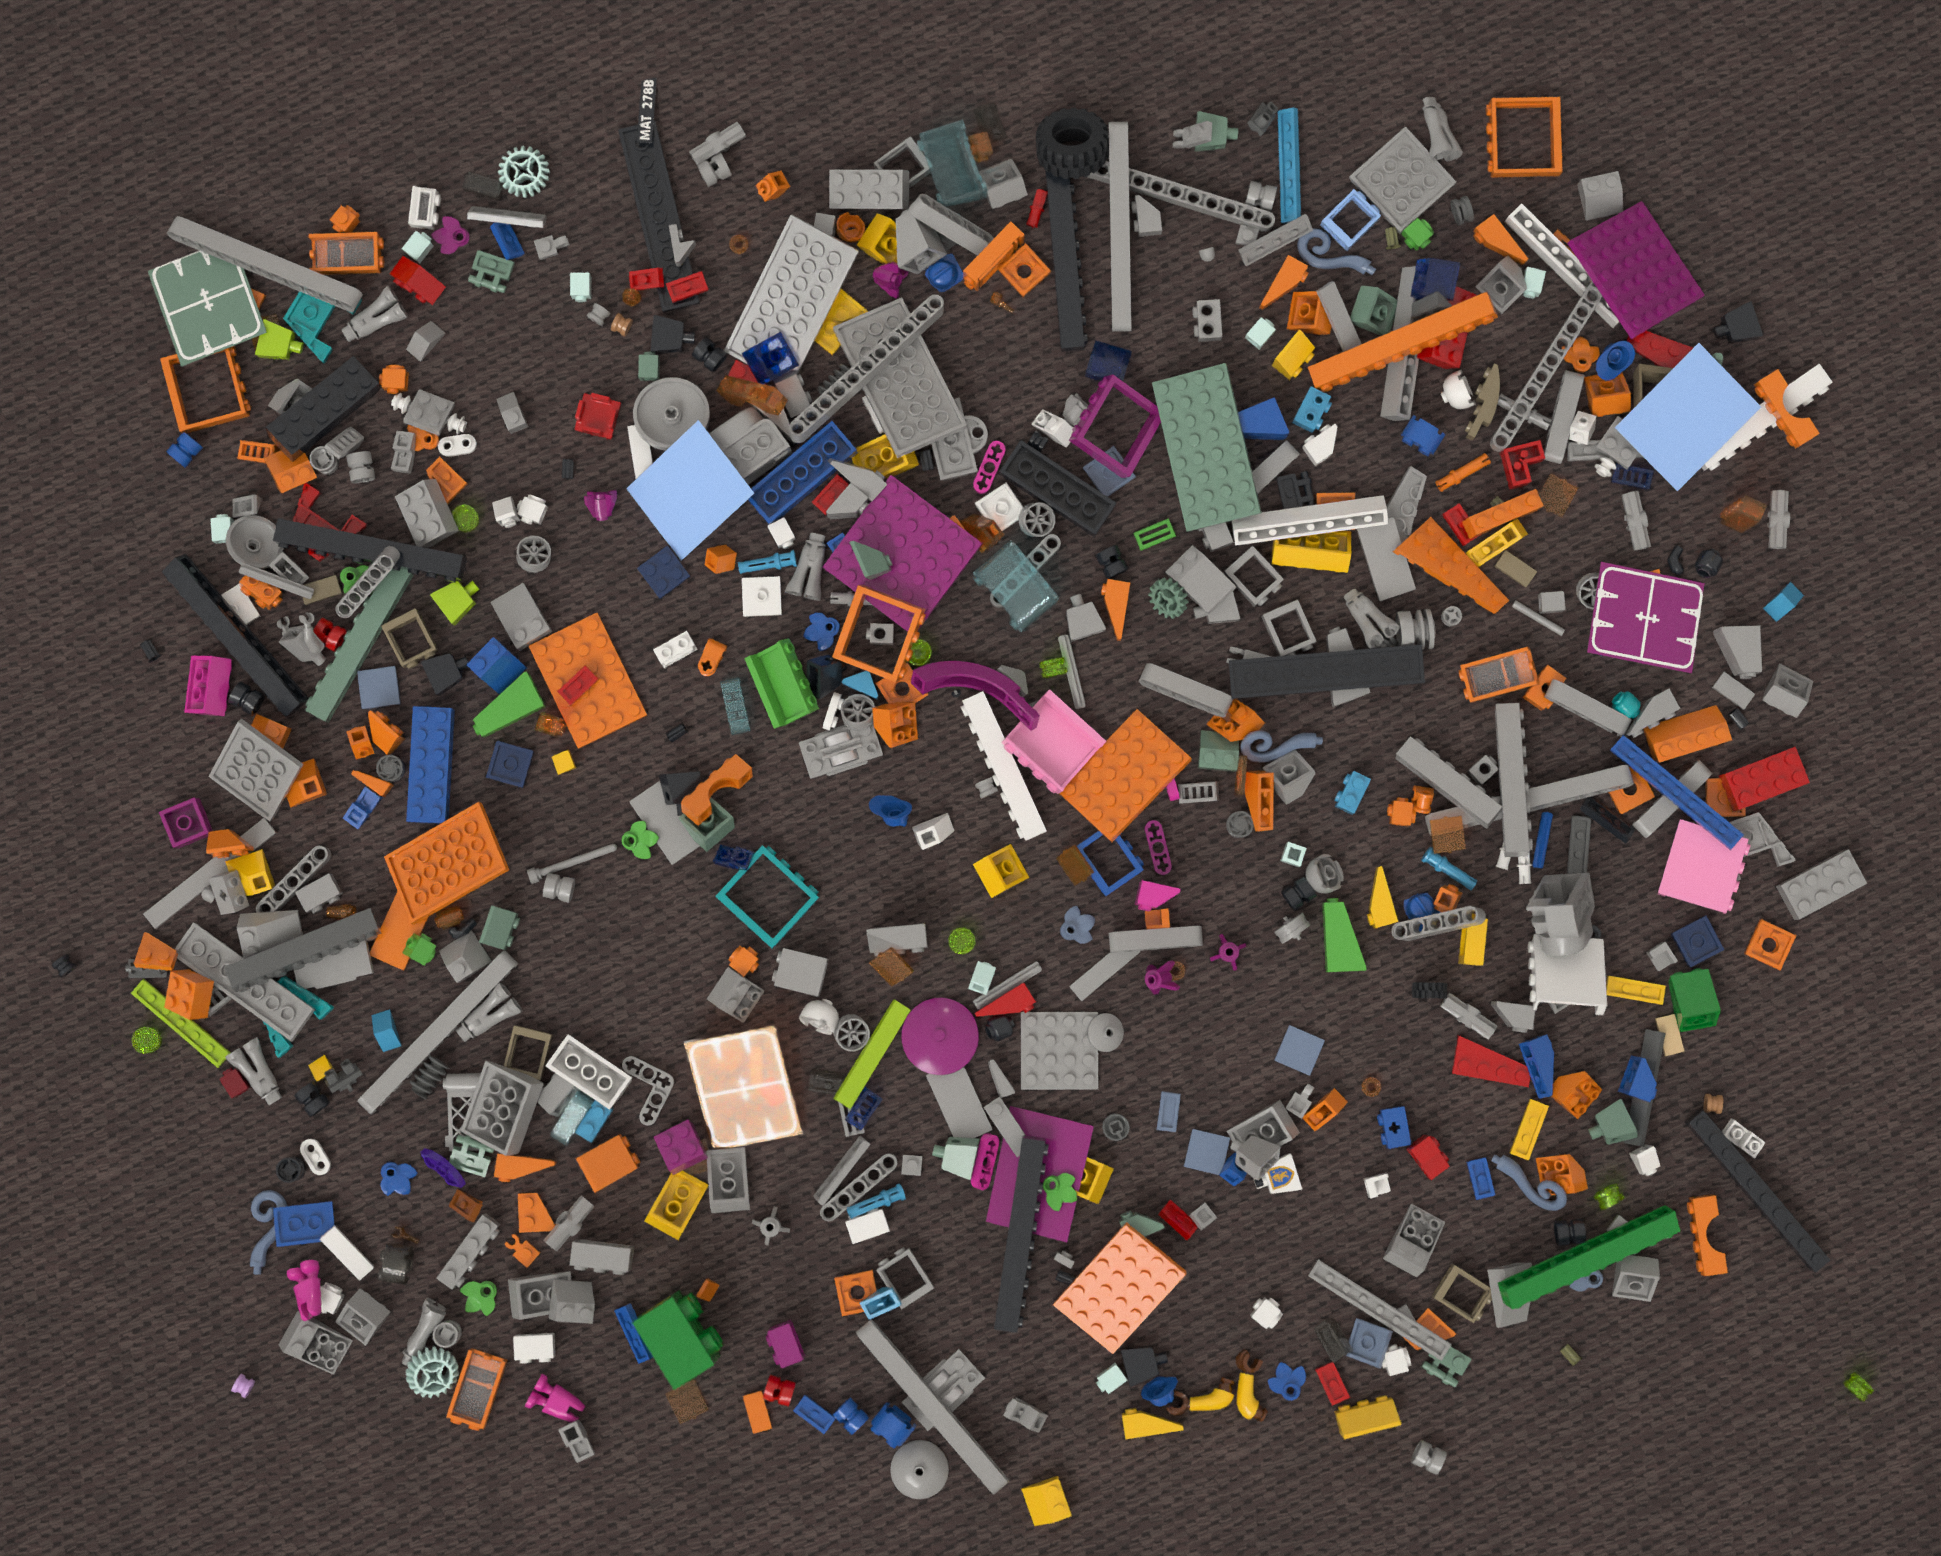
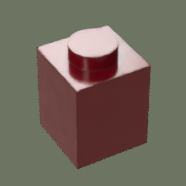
M231 1067L222 1073L224 1076L219 1079L231 1099L252 1088L237 1068L233 1069Z

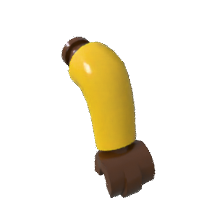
M1244 1349L1236 1356V1365L1243 1371L1240 1373L1238 1381L1237 1407L1246 1419L1257 1418L1259 1422H1262L1267 1415V1409L1262 1408L1259 1405V1401L1254 1397V1375L1252 1373L1259 1370L1263 1361L1254 1359L1252 1365L1248 1366L1247 1361L1250 1354Z
M1221 1378L1222 1384H1219L1218 1389L1214 1388L1211 1394L1190 1397V1399H1187L1183 1393L1175 1391L1174 1397L1180 1398L1183 1401V1406L1180 1408L1170 1406L1166 1410L1171 1415L1180 1416L1187 1409H1190V1411H1209L1225 1408L1234 1398L1231 1385H1234L1235 1382Z

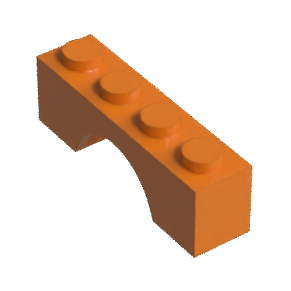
M1778 369L1754 384L1756 394L1763 398L1767 411L1770 414L1773 413L1777 426L1780 430H1784L1787 435L1786 439L1791 446H1794L1796 449L1820 434L1810 418L1794 417L1785 409L1783 394L1788 384Z
M1534 489L1470 516L1462 523L1469 538L1472 539L1509 521L1531 514L1544 505L1537 490Z
M736 754L732 758L726 759L722 767L714 770L704 783L698 784L692 794H688L683 798L681 803L682 813L699 826L712 814L710 798L713 793L724 787L740 789L753 777L752 767Z
M1716 1195L1690 1197V1202L1687 1203V1210L1689 1214H1692L1693 1222H1690L1691 1233L1695 1234L1696 1241H1693V1249L1695 1253H1698L1699 1260H1696L1697 1271L1701 1272L1703 1276L1728 1273L1725 1253L1714 1250L1706 1236L1708 1224L1719 1215Z

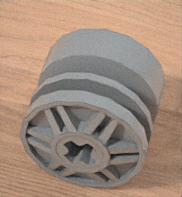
M1424 609L1423 616L1421 610H1416L1415 619L1412 618L1410 611L1396 612L1395 622L1400 626L1396 633L1398 646L1415 645V642H1417L1418 645L1422 644V650L1425 647V643L1427 649L1434 648L1436 631L1430 609Z

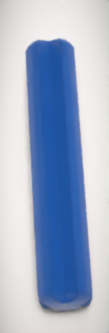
M1543 812L1541 815L1532 864L1535 868L1541 869L1544 866L1553 814L1549 812Z

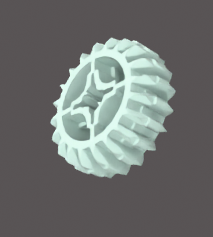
M521 146V151H518L517 147H514L515 153L512 154L511 151H508V158L502 156L505 163H499V166L502 168L498 171V174L501 175L499 180L500 182H505L503 187L504 189L509 188L508 192L510 194L515 191L516 197H519L522 192L523 197L526 198L527 192L534 196L533 190L536 189L540 193L539 186H546L543 180H549V177L544 175L550 173V170L546 168L549 164L547 161H544V155L539 156V150L533 152V148L529 147L526 151L525 147ZM521 158H529L523 163L516 162V160ZM534 162H537L539 167L537 177L532 173ZM510 167L516 171L513 182L509 177ZM519 169H521V170H527V172L529 173V175H528L527 173H526V174H525V173H522V174H521V172H520ZM525 180L532 181V183L528 185H519L522 184Z
M434 1346L431 1351L426 1347L424 1353L418 1350V1357L412 1355V1362L407 1364L406 1380L409 1383L410 1389H414V1393L416 1395L420 1393L422 1397L428 1394L430 1399L433 1394H436L438 1398L441 1392L446 1394V1389H452V1383H457L456 1377L459 1376V1371L457 1370L459 1366L455 1362V1357L451 1356L449 1351L444 1352L442 1347L438 1351ZM446 1365V1366L448 1367V1368H447V1372H446V1374L443 1376V1375H442L443 1367ZM422 1369V1377L418 1379L417 1374Z

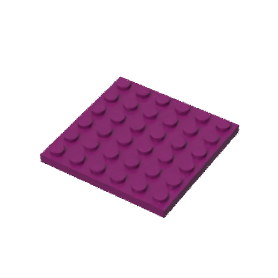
M1642 201L1567 243L1631 339L1705 296Z
M890 475L885 482L887 486L869 503L868 507L826 561L823 568L855 592L858 585H865L926 609L924 612L926 614V621L983 543ZM856 541L881 551L885 555H889L893 563L890 566L892 571L873 580L865 578L850 542ZM866 595V601L908 632L915 613Z

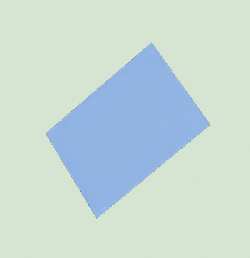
M1698 343L1615 428L1678 491L1761 406Z
M699 420L626 488L681 561L754 494Z

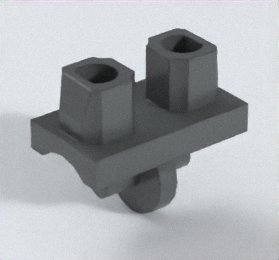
M1271 101L1267 105L1262 102L1247 122L1250 129L1258 132L1260 136L1264 134L1275 118L1278 107Z
M349 1059L341 1062L340 1065L343 1070L336 1074L334 1069L324 1072L326 1078L324 1082L332 1093L338 1089L341 1092L346 1088L349 1092H352L351 1085L357 1082L356 1078L362 1075L357 1065L353 1064Z

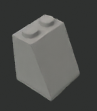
M909 209L903 211L901 216L896 218L897 265L899 268L919 274L947 255L937 231L912 216Z
M1727 626L1713 631V635L1734 676H1740V679H1751L1756 677V674L1762 672L1760 626Z
M783 948L782 952H778L776 960L779 963L778 971L774 970L772 981L775 982L774 986L820 997L829 959Z

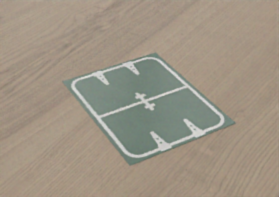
M197 251L148 271L181 367L267 333L244 268L202 251Z

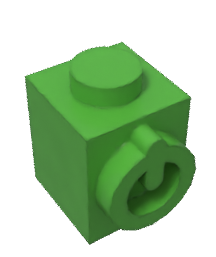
M1417 218L1403 230L1402 236L1406 239L1405 243L1407 246L1417 251L1420 247L1425 249L1431 243L1430 238L1434 232L1424 219L1419 220Z
M413 933L412 937L407 940L406 947L402 953L425 966L426 963L433 959L436 945L431 943L432 938L422 933L418 936Z

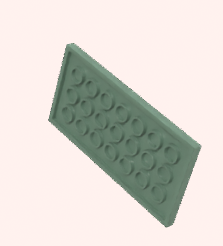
M1227 363L1152 382L1186 531L1190 532L1261 514Z

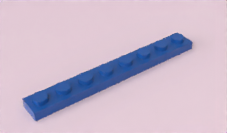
M1624 735L1611 748L1610 751L1729 850L1744 836V834Z

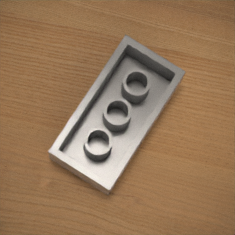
M829 170V208L909 209V171Z
M1849 849L1778 884L1776 888L1793 919L1800 920L1862 887L1867 882Z

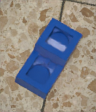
M365 786L357 800L351 804L343 819L359 829L380 802L382 796L368 786Z

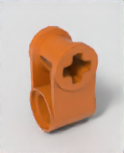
M711 638L708 639L698 663V669L703 676L708 677L715 673L719 662L723 658V652H726L727 645ZM707 663H710L711 669H707L706 671H704V667L702 665H707Z
M1414 785V796L1411 798L1414 810L1419 813L1429 814L1431 812L1430 805L1434 797V789Z

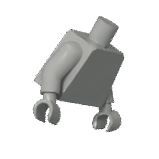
M305 612L309 617L308 621L304 615H299V620L304 625L289 628L290 620L287 616L284 617L285 626L279 619L277 626L283 630V637L279 640L282 646L302 662L313 661L318 666L324 663L326 657L321 651L325 645L313 632L311 624L314 621V615L312 613Z

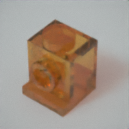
M987 131L968 136L965 139L966 143L970 142V154L974 156L978 163L989 160L988 157L993 154Z

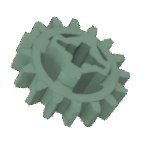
M1164 577L1161 580H1157L1150 587L1151 592L1148 596L1152 597L1149 602L1154 603L1153 609H1158L1159 615L1164 613L1165 618L1170 616L1174 619L1176 616L1179 617L1187 609L1186 604L1189 601L1185 599L1187 593L1182 592L1184 587H1178V581L1173 583L1172 578L1166 580Z

